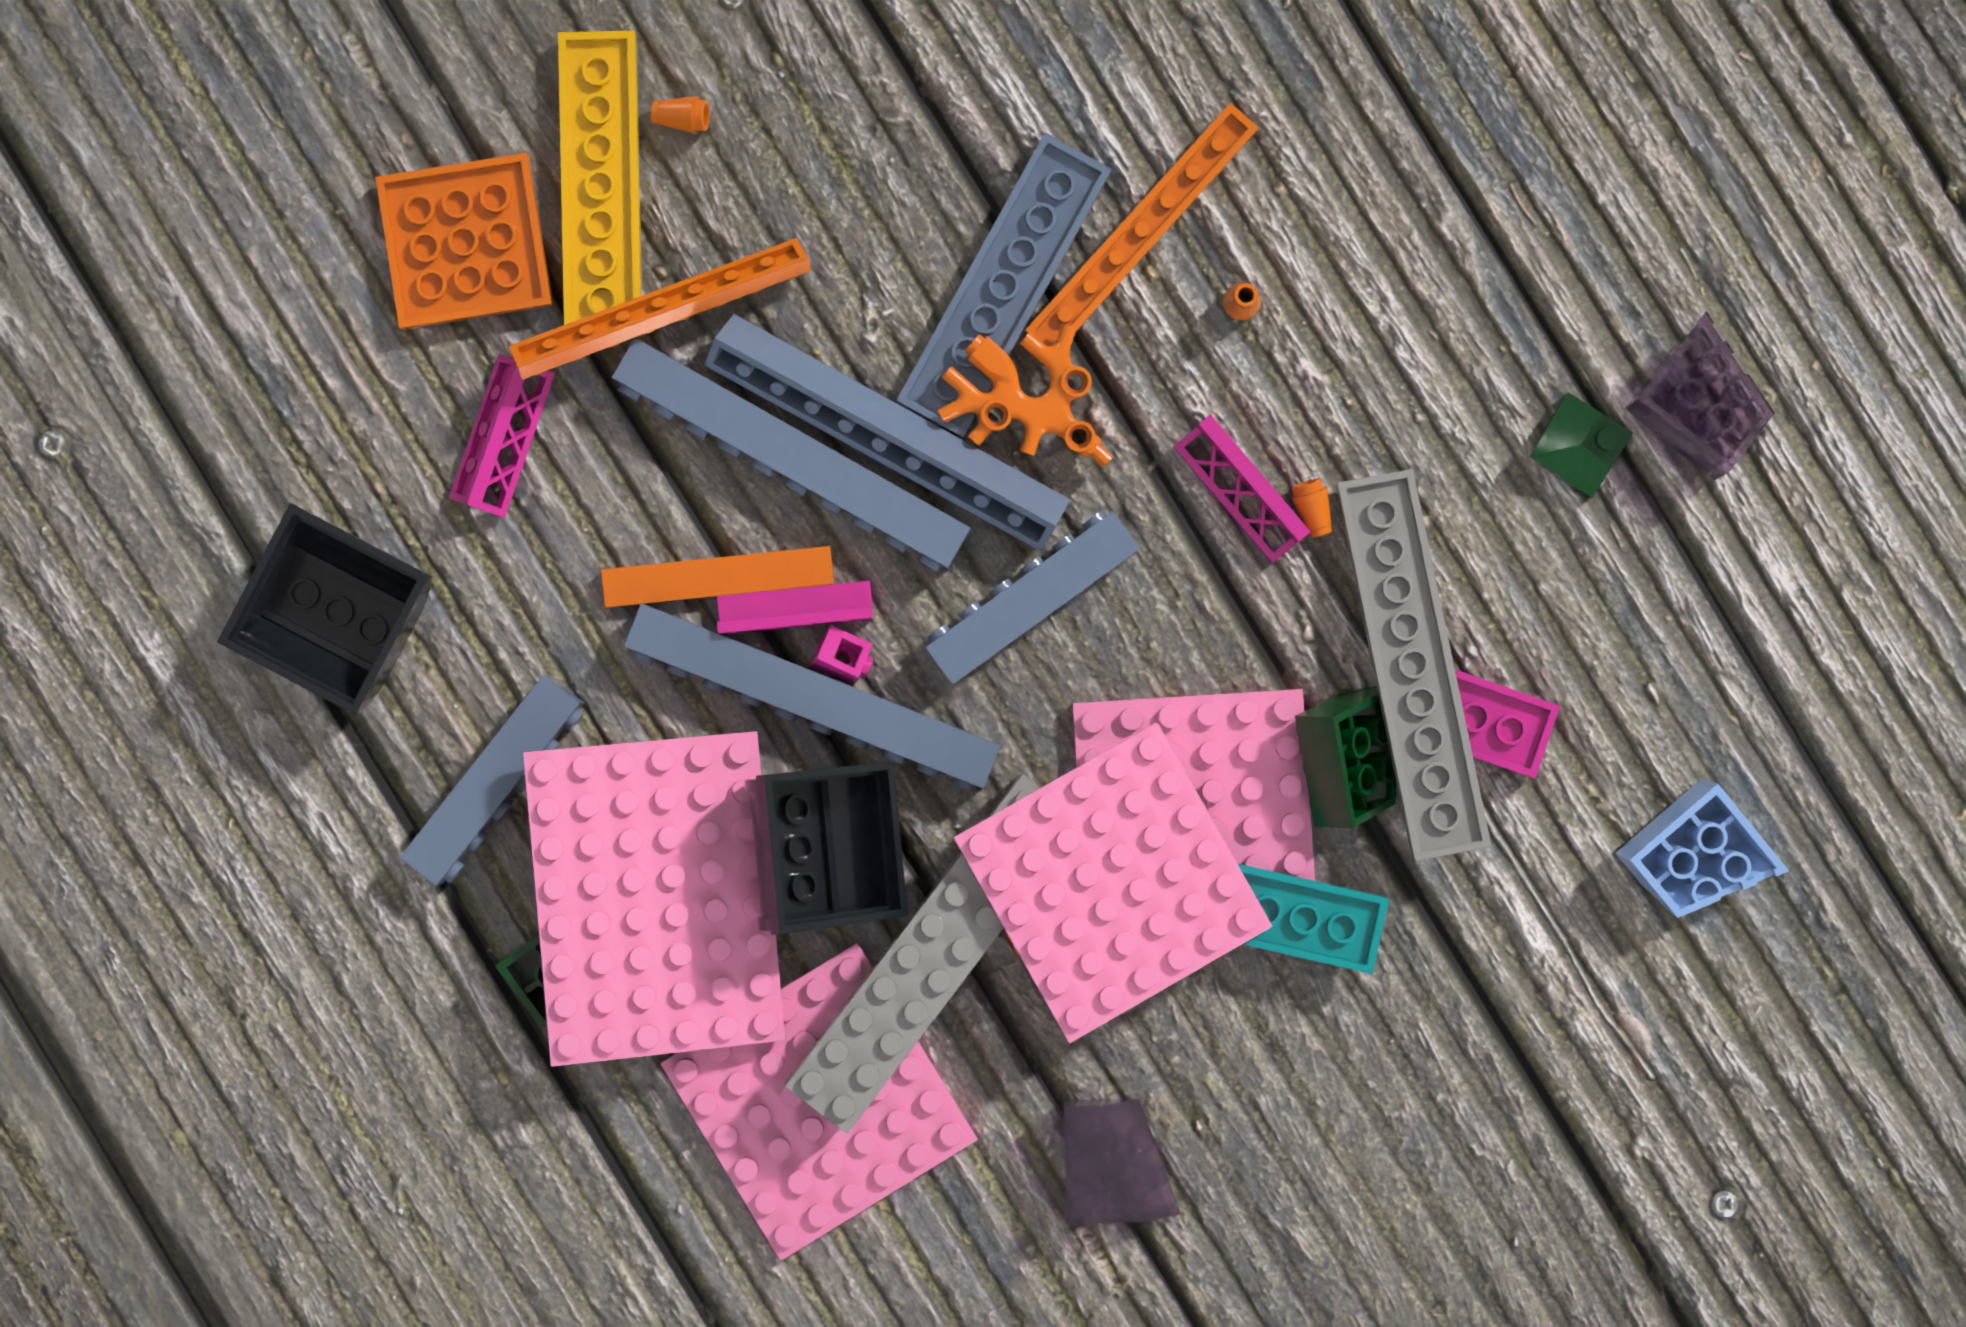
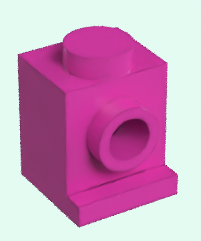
M830 625L820 639L809 668L814 671L818 669L852 685L859 677L865 679L873 662V658L868 655L873 644ZM836 655L845 656L847 664L836 660Z

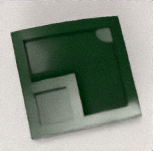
M1568 392L1560 401L1529 457L1561 481L1591 499L1626 446L1633 432Z

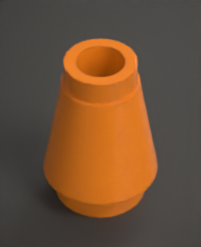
M699 96L653 101L651 120L653 124H660L692 134H698L699 131H707L710 105L708 100H700Z
M1239 282L1231 285L1226 290L1223 296V306L1230 317L1236 320H1248L1259 311L1261 297L1253 285ZM1238 293H1248L1250 295V302H1242L1238 297Z
M1321 478L1307 480L1292 486L1293 496L1290 498L1305 526L1311 531L1310 537H1319L1332 532L1328 487L1323 486Z

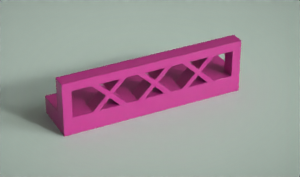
M498 354L448 499L505 518L555 373L547 370L543 374L537 375L540 376L536 392L526 397L522 387L525 379L522 380L513 357ZM522 409L526 420L523 428L514 433L510 420L513 413ZM509 445L513 458L510 465L501 469L497 458L500 450ZM497 481L501 492L496 506L482 502L487 486Z
M1211 414L1173 446L1174 450L1271 564L1311 532ZM1200 434L1211 445L1210 461L1195 460L1185 449ZM1216 452L1225 462L1215 461ZM1200 465L1210 466L1209 476ZM1215 467L1231 468L1236 474L1235 490L1218 488L1213 482ZM1241 481L1249 491H1240ZM1224 494L1234 495V505ZM1239 496L1255 497L1261 504L1260 519L1244 518L1238 511ZM1265 510L1274 520H1265ZM1250 524H1259V533ZM1264 525L1280 526L1290 539L1273 552L1263 540Z
M870 581L717 596L719 613L717 630L718 634L721 635L874 619Z

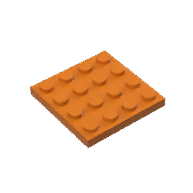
M528 153L375 177L398 325L401 330L553 306L531 162Z

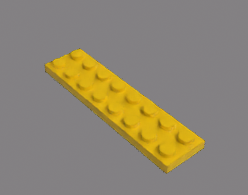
M635 31L558 32L564 325L642 296L637 36ZM643 334L635 338L643 339Z

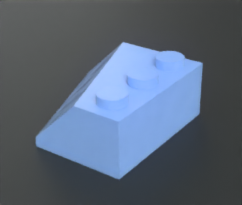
M1700 779L1615 853L1637 881L1677 918L1721 900V897L1737 890L1748 889L1757 885V882L1773 875L1779 876L1789 871L1719 784L1705 779Z

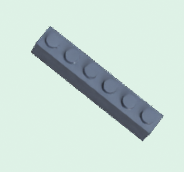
M1102 511L1098 512L1083 524L1087 530L1074 539L1071 533L1052 546L1056 552L1045 561L1040 556L1036 557L1021 569L1024 576L1012 584L1009 579H1006L990 591L994 597L982 607L978 601L974 602L958 614L962 619L960 623L951 629L947 624H944L928 636L931 644L925 648L952 685L1140 549L1113 511L1107 516Z
M543 674L400 858L435 886L441 885L445 881L451 884L465 867L461 860L469 850L475 853L489 835L484 831L491 822L495 820L499 823L509 812L512 804L508 801L518 789L520 792L526 790L523 752L558 749L560 744L556 741L564 729L571 732L584 715L580 709L585 703L553 677Z

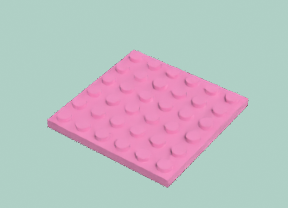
M1303 689L1072 703L1076 767L1158 722L1235 861L1239 864L1315 881L1311 809L1295 719L1296 715L1304 712Z
M1158 722L953 837L1069 1044L1273 927Z
M858 942L781 988L785 1041L678 1052L660 1063L780 1261L978 1140V1137L919 1041L848 1134L785 1087V1081L872 969L873 965Z

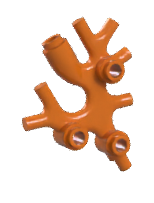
M1062 323L1056 343L1053 346L1044 345L1031 332L1020 342L1025 349L1049 370L1051 377L1050 387L1040 397H1029L1023 393L1020 388L1016 367L1009 355L988 336L984 338L980 334L964 352L970 356L968 360L993 382L992 391L982 393L952 366L941 377L958 392V398L954 402L937 410L943 423L969 412L977 414L979 422L967 437L978 446L981 445L992 431L1004 429L1008 426L1011 419H1017L1022 422L1025 428V436L1020 451L1034 456L1041 436L1045 433H1053L1063 439L1064 445L1069 450L1078 452L1085 459L1090 456L1103 468L1113 457L1099 444L1102 439L1095 434L1093 427L1087 422L1077 421L1070 410L1071 402L1085 395L1092 385L1090 373L1083 367L1074 366L1070 359V348L1077 329L1073 326ZM1072 375L1079 377L1081 380V386L1078 390L1071 389L1068 385V379ZM992 408H997L1002 413V419L998 423L992 422L988 417V413ZM1077 429L1081 430L1085 435V439L1081 444H1076L1072 440V433Z

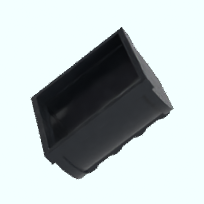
M290 503L217 643L355 715H360L361 711L373 700L386 682L421 616L430 592L432 576Z
M893 761L757 775L755 779L745 780V791L750 792L761 916L757 917L759 930L770 931L771 935H781L908 916Z

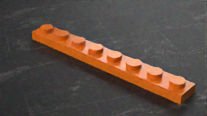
M1230 102L1026 328L1025 333L1031 332L1044 345L1053 346L1056 343L1062 323L1077 328V332L1252 138L1259 127Z
M794 238L508 347L523 380L534 375L543 374L547 370L568 362L580 360L584 356L605 348L614 347L621 342L642 334H649L658 328L674 322L686 320L695 314L711 308L723 306L727 302L748 294L757 293L764 288L785 280L794 279L801 274L812 271L810 261L798 239Z

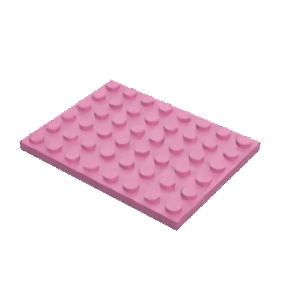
M757 731L523 752L551 1067L785 1041L776 935H771L770 931L758 929L757 917L761 916L754 833L750 792L745 791V780L755 779L757 775H761Z

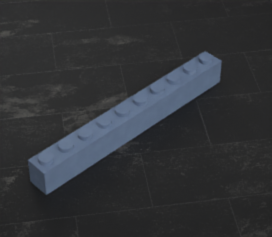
M735 314L731 316L713 341L704 364L706 367L1041 552L1070 502L1069 498Z
M635 337L612 376L620 384L617 389L620 393L636 402L640 396L653 402L650 408L652 411L668 420H671L673 415H676L687 422L684 429L701 439H704L707 434L720 440L717 446L719 449L735 458H738L740 452L753 459L751 467L769 477L772 476L773 472L787 478L784 485L798 494L804 496L807 490L820 497L817 504L836 515H838L840 509L854 516L851 523L865 532L871 534L875 528L886 534L887 537L884 542L903 553L907 547L921 554L918 561L938 572L941 566L949 570L971 531V528Z
M642 603L624 647L633 650L631 657L650 665L653 664L654 659L669 664L667 672L688 679L690 673L705 678L702 685L707 688L724 693L725 688L728 687L740 692L738 700L756 707H760L762 701L776 706L774 714L794 722L797 715L812 721L809 727L829 736H831L833 729L847 734L845 742L867 750L868 745L872 744L883 749L881 756L900 764H903L905 758L919 763L918 771L938 778L940 772L955 777L953 785L973 793L976 786L984 789L1001 747L997 743Z

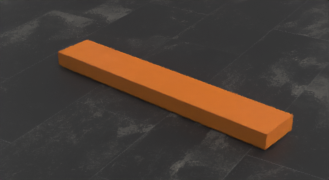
M831 546L601 569L605 608L835 584Z

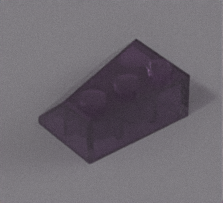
M1706 311L1669 351L1624 409L1715 481L1730 472L1775 412L1751 376L1743 372L1732 355L1734 351L1727 341L1723 342L1712 325L1714 321Z
M1140 1099L1063 1100L1065 1212L1067 1224L1147 1222L1181 1214Z

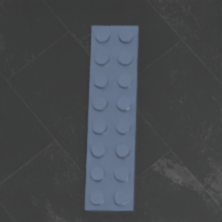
M1044 133L896 400L897 403L964 439L977 414L969 412L943 423L937 410L954 402L958 398V392L941 377L952 366L982 393L990 392L993 382L968 360L970 356L964 351L980 334L984 338L987 336L991 338L1010 356L1111 174V168L1053 136Z

